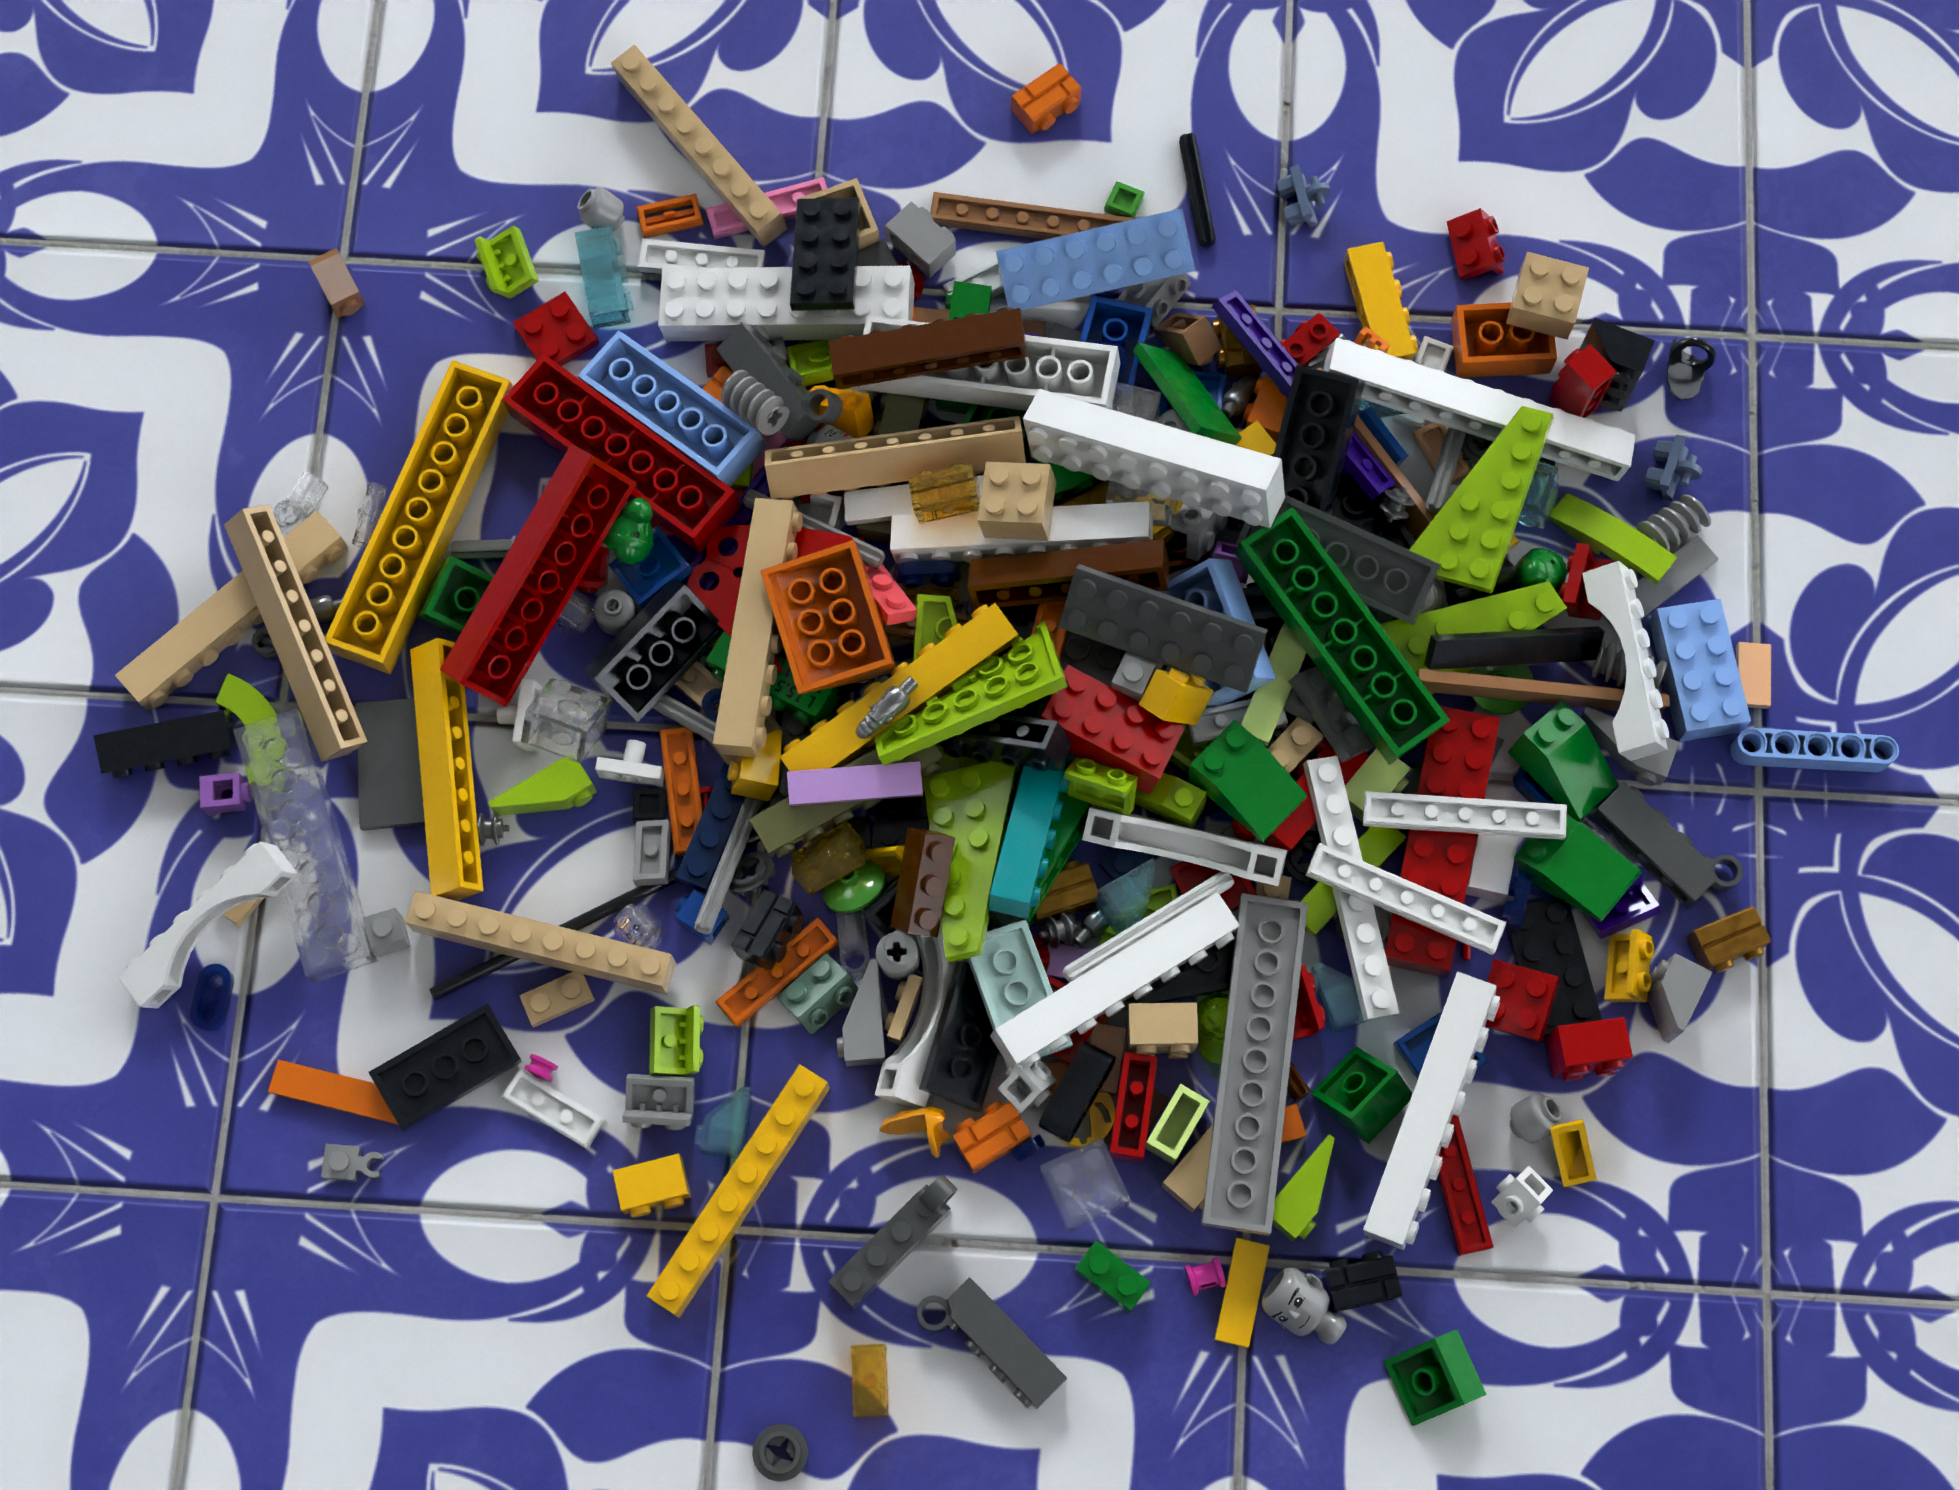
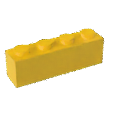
M1383 241L1347 249L1343 263L1362 329L1365 326L1390 345L1386 354L1413 361L1415 354L1418 353V343L1415 335H1410L1408 328L1410 316L1407 307H1402L1401 304L1402 288L1398 279L1394 280L1392 273L1394 261L1391 252H1386ZM1375 344L1373 350H1378L1379 346Z

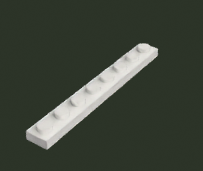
M1338 756L1307 760L1303 763L1321 843L1363 861ZM1332 887L1363 1021L1399 1014L1374 905Z

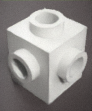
M1038 1061L1025 1070L1021 1065L1013 1070L1009 1068L1005 1073L1008 1078L999 1086L998 1090L1022 1113L1032 1105H1035L1037 1108L1042 1106L1052 1096L1049 1089L1057 1080L1051 1075L1049 1067L1045 1063Z
M1527 1166L1516 1178L1509 1174L1496 1187L1500 1193L1491 1203L1498 1209L1503 1218L1509 1220L1516 1227L1525 1218L1531 1223L1545 1209L1541 1203L1552 1193L1553 1189L1530 1166Z

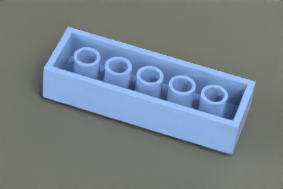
M1182 208L996 251L1008 308H1020V311L1195 271Z
M619 330L577 375L582 382L729 487L733 485L766 447L761 433L756 428H753L748 422L742 420L739 415L725 407L719 400Z

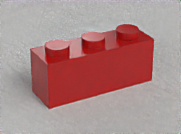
M1591 344L1582 351L1578 348L1566 357L1564 360L1566 365L1558 373L1560 378L1553 384L1552 388L1554 391L1549 399V402L1555 408L1582 418L1589 417L1598 409L1617 372Z
M1124 1052L1108 1158L1142 1163L1144 1159L1158 1061L1157 1056Z

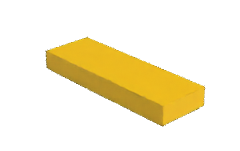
M1240 1238L1235 1239L1214 1338L1215 1341L1249 1348L1270 1245Z

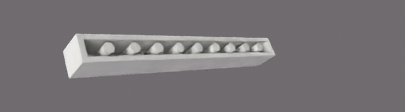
M1336 338L1326 355L1323 371L1365 381L1361 399L1490 441H1495L1521 406L1553 413L1554 419L1540 457L1617 482L1631 467L1636 435L1625 432L1620 428L1610 427L1595 422L1590 418H1582L1559 408L1548 407L1531 399L1508 394L1501 389H1493L1475 383L1470 379H1462L1447 374L1442 370L1431 369L1416 364L1411 360L1391 356L1383 351L1355 344L1350 340Z

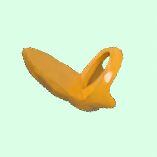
M934 1106L902 1110L893 1117L887 1118L879 1128L880 1132L895 1135L927 1131L931 1154L935 1158L940 1157L941 1144L950 1139V1134L942 1126L946 1119L945 1111Z

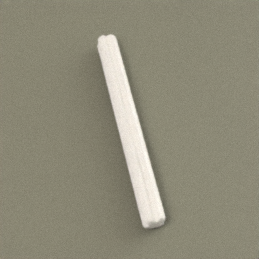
M1223 871L1217 873L1065 966L1063 970L1064 976L1069 983L1215 893H1223L1234 884L1232 876Z

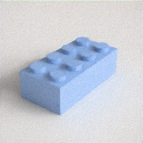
M1209 558L1170 580L1168 591H1161L1164 594L1256 625L1231 560ZM1264 645L1262 646L1247 693L1205 679L1204 685L1214 691L1207 706L1232 703L1276 679Z
M1721 599L1657 608L1649 620L1658 662L1661 660L1667 662L1662 679L1666 694L1670 698L1669 708L1677 741L1683 742L1742 732L1751 722Z

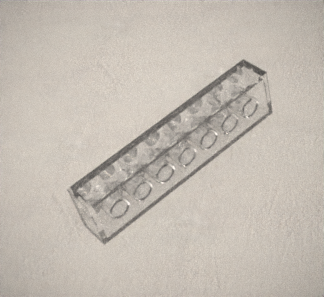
M295 709L233 729L266 843L276 845L299 874L281 891L305 976L311 981L317 982L377 962L376 953L370 947L363 917H365L311 735L302 714Z

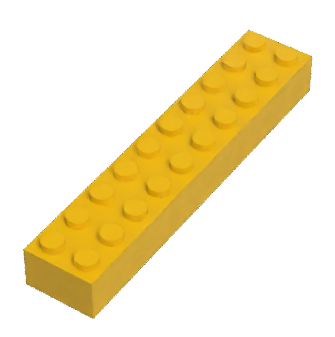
M454 360L451 361L325 636L332 654L391 675L417 618L419 609L429 591L509 413L502 401L505 395L513 388L509 379Z

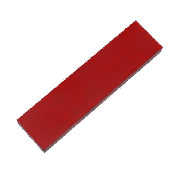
M1453 1115L1450 1124L1454 1125V1132L1448 1149L1441 1147L1438 1155L1443 1157L1438 1180L1458 1255L1462 1256L1494 1248L1460 1120L1458 1116Z

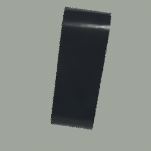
M1085 1041L1040 1119L1039 1127L1069 1143L1077 1133L1111 1072L1116 1057Z

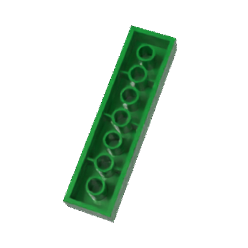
M1293 507L1274 519L1270 528L1262 527L1239 543L1234 552L1236 557L1389 765L1450 721Z

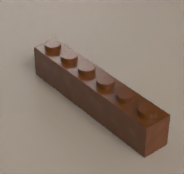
M1008 307L1001 308L993 313H971L964 318L952 320L937 319L932 323L923 325L907 324L900 329L889 331L874 330L869 334L860 336L844 335L837 340L829 341L832 373L838 390L1028 357L1024 323L1020 308L1012 309Z
M1164 539L971 559L967 587L975 610L985 604L990 607L994 603L1001 608L1066 601L1075 568L1078 564L1156 591H1168L1170 561Z

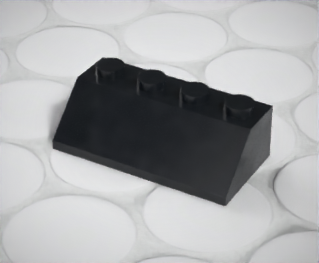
M671 579L585 668L583 673L606 696L636 722H639L722 635L724 630L717 624L719 619L685 584Z

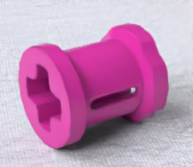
M1218 1257L1212 1258V1262L1191 1267L1190 1264L1184 1266L1187 1282L1193 1296L1198 1295V1292L1203 1289L1217 1285L1221 1288L1226 1286L1225 1276Z

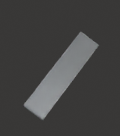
M1698 535L1674 553L1678 558L1656 585L1645 577L1638 581V587L1634 589L1636 599L1640 600L1644 610V617L1641 618V621L1718 561L1719 558ZM1602 613L1604 619L1613 627L1612 623Z

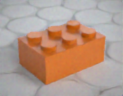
M1511 302L1456 305L1451 318L1456 377L1474 378L1550 374L1557 360L1555 336L1506 324Z

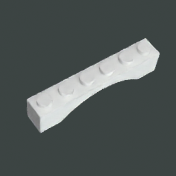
M1620 561L1586 571L1582 574L1588 603L1602 612L1612 623L1620 637L1625 653L1627 671L1625 691L1620 708L1612 722L1618 753L1633 761L1668 750L1666 739L1669 738V730L1666 722L1661 719L1659 708L1663 707V701L1658 689H1655L1653 678L1656 677V668L1647 652V648L1650 647V639L1641 623V618L1644 617V610L1640 600L1636 599L1634 589L1638 587L1636 575L1632 569H1628Z
M1097 805L1089 808L1082 838L1084 841L1113 848L1181 860L1274 886H1279L1288 851L1131 813L1127 816Z
M264 842L253 844L244 852V857L236 865L223 871L220 875L221 879L212 888L206 889L198 895L197 902L189 910L175 917L173 925L167 931L154 937L149 944L150 947L145 952L131 959L126 965L127 969L118 978L140 1007L158 1009L181 987L184 970L192 950L201 935L216 919L244 902L259 898L276 897L299 874L276 845Z
M941 921L938 937L916 935L923 966V989L920 1006L907 1037L898 1049L882 1063L875 1096L904 1107H926L930 1093L920 1090L919 1086L956 964L959 961H963L958 960L949 963L946 959Z

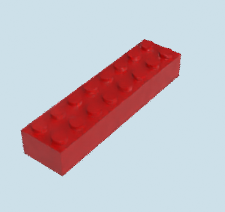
M545 354L538 358L502 399L511 417L565 455L570 445L573 444L637 482L627 501L629 502L633 498L639 497L647 500L652 509V519L698 553L705 549L715 531L723 528L741 507L737 495L732 488Z
M571 444L440 670L458 683L507 707L520 685L521 679L527 673L637 482L590 453Z
M1440 706L1450 721L1427 738L1416 794L1485 799L1500 718ZM1409 829L1399 877L1464 904L1477 834ZM1392 913L1384 949L1387 964L1396 968L1448 978L1457 940Z

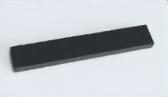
M1596 626L1431 635L1424 665L1428 669L1435 670L1596 660L1605 631Z

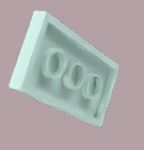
M1026 919L986 932L982 955L967 958L993 1030L1053 993ZM1067 1036L1069 1042L1058 1050L1052 1052L1050 1048H1047L1039 1053V1056L1043 1057L1070 1048L1073 1045L1070 1036Z

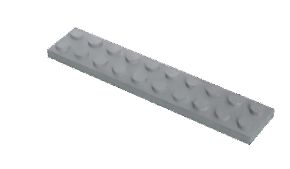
M1242 893L1240 896L1237 919L1240 926L1236 930L1201 1219V1225L1267 1236L1272 1231L1308 903Z

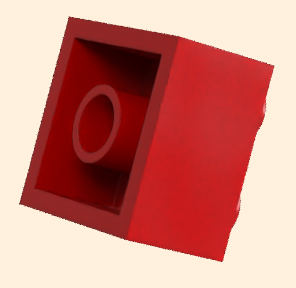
M1625 1017L1557 1026L1545 1038L1552 1077H1563L1565 1082L1583 1079L1584 1074L1596 1072L1597 1077L1617 1074V1070L1624 1068V1064L1633 1057Z

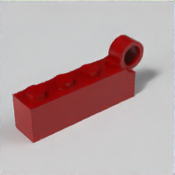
M1325 737L1314 749L1318 753L1314 759L1337 756ZM1363 753L1344 763L1339 759L1345 785L1369 758L1367 753ZM1308 758L1295 771L1299 776L1295 781L1307 794V798L1264 841L1268 846L1288 850L1287 853L1293 849L1316 821L1303 763L1310 760ZM1232 818L1233 831L1239 838L1247 841L1257 838Z

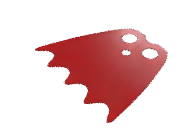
M734 525L716 530L706 546V559L694 567L687 581L688 588L719 619L717 624L730 637L732 635L741 577H735L733 572L736 568H743L751 525ZM802 528L800 532L796 533L797 558L851 541L853 538L843 534ZM725 538H734L738 543L737 551L731 556L720 554L718 550L719 543ZM706 572H714L719 577L718 586L710 591L702 589L699 583L701 576ZM775 654L774 665L777 666V672L781 673L782 667L778 661L777 654Z

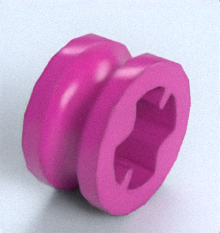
M531 1054L529 1057L531 1063L530 1065H525L524 1070L540 1079L551 1082L553 1079L551 1073L552 1071H557L558 1066L540 1056Z

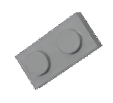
M668 819L636 821L633 882L636 886L668 884L671 824Z

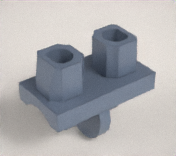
M1299 165L1289 167L1291 175L1277 181L1278 190L1283 200L1297 195L1299 202L1284 207L1286 219L1290 226L1304 222L1310 228L1317 226L1318 221L1312 201H1315L1316 207L1324 206V198L1331 192L1330 185L1326 182H1319L1318 176H1312L1309 178L1310 185L1308 186L1304 174H1301Z
M1676 435L1674 442L1657 441L1654 459L1655 461L1665 462V469L1649 467L1645 476L1646 487L1661 491L1663 499L1673 500L1678 482L1682 486H1688L1690 480L1701 478L1703 471L1699 465L1695 464L1697 456L1693 454L1688 455L1689 450L1684 446L1686 437L1682 435Z

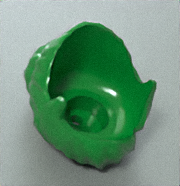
M641 497L633 498L627 502L602 542L609 550H613L616 558L625 565H637L648 557L654 546V533L650 522L653 513L649 502Z
M1543 548L1531 549L1515 565L1519 589L1549 581L1558 593L1561 590L1562 584L1565 583L1566 575L1568 574L1563 557L1556 552Z

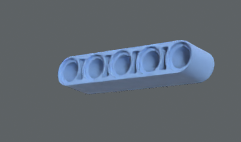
M1748 728L1743 730L1732 742L1730 754L1734 761L1742 765L1881 772L1896 760L1899 755V747L1893 738L1885 735ZM1742 741L1750 742L1754 746L1755 752L1745 750ZM1775 743L1783 744L1787 749V754L1778 752ZM1808 745L1817 747L1820 756L1810 753ZM1841 747L1850 749L1853 758L1846 757L1841 752ZM1874 748L1883 751L1885 760L1875 755Z

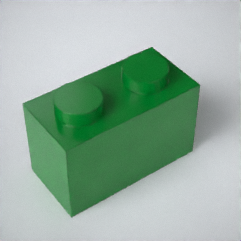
M1098 1241L1093 1243L1074 1270V1273L1128 1314L1151 1284L1149 1280Z

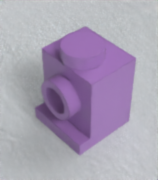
M239 772L199 776L200 808L208 816H215L218 813L246 811V802L252 801V787L250 782H246ZM233 792V798L225 799L226 794Z

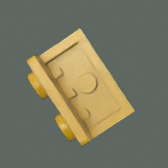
M1632 929L1631 934H1612L1609 936L1605 1000L1609 1002H1647L1648 991L1652 985L1649 973L1650 959L1654 955L1652 936L1639 929Z

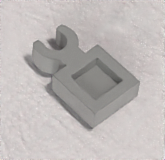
M326 1143L321 1178L357 1182L359 1172H363L364 1175L371 1179L382 1178V1173L370 1170V1164L374 1160H384L385 1156L379 1152H369L365 1156H361L362 1148L360 1146Z

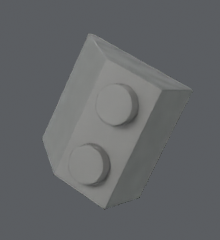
M1676 953L1667 961L1662 959L1658 967L1655 966L1650 973L1652 985L1647 997L1661 1037L1667 1043H1670L1685 1031L1712 974V971Z

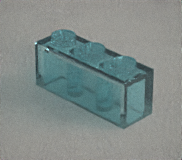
M611 226L575 232L589 315L593 328L599 329L630 323L629 311L634 310L631 292H625L623 283L629 282L626 265H620L618 256L624 255L620 236L614 237Z

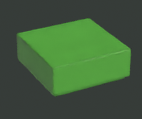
M1116 181L1104 206V211L1115 216L1135 218L1145 192Z

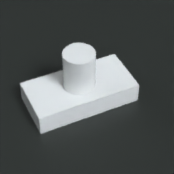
M521 679L518 705H507V707L500 705L497 709L498 723L514 725L512 742L524 751H537L546 689L534 679Z
M627 740L623 760L597 757L595 767L599 778L661 788L664 786L665 773L661 766L642 764L646 744L638 740Z

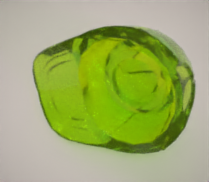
M1222 992L1206 995L1197 1003L1199 1050L1206 1060L1213 1063H1220L1228 1003V994Z

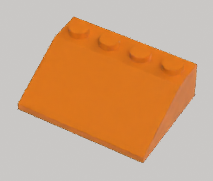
M854 540L760 570L799 695L866 681L890 673L896 667L863 560Z

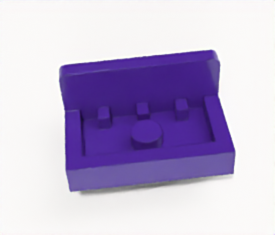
M1641 871L1639 877L1602 922L1582 911L1581 913L1598 937L1603 939L1659 914L1660 905L1644 885Z

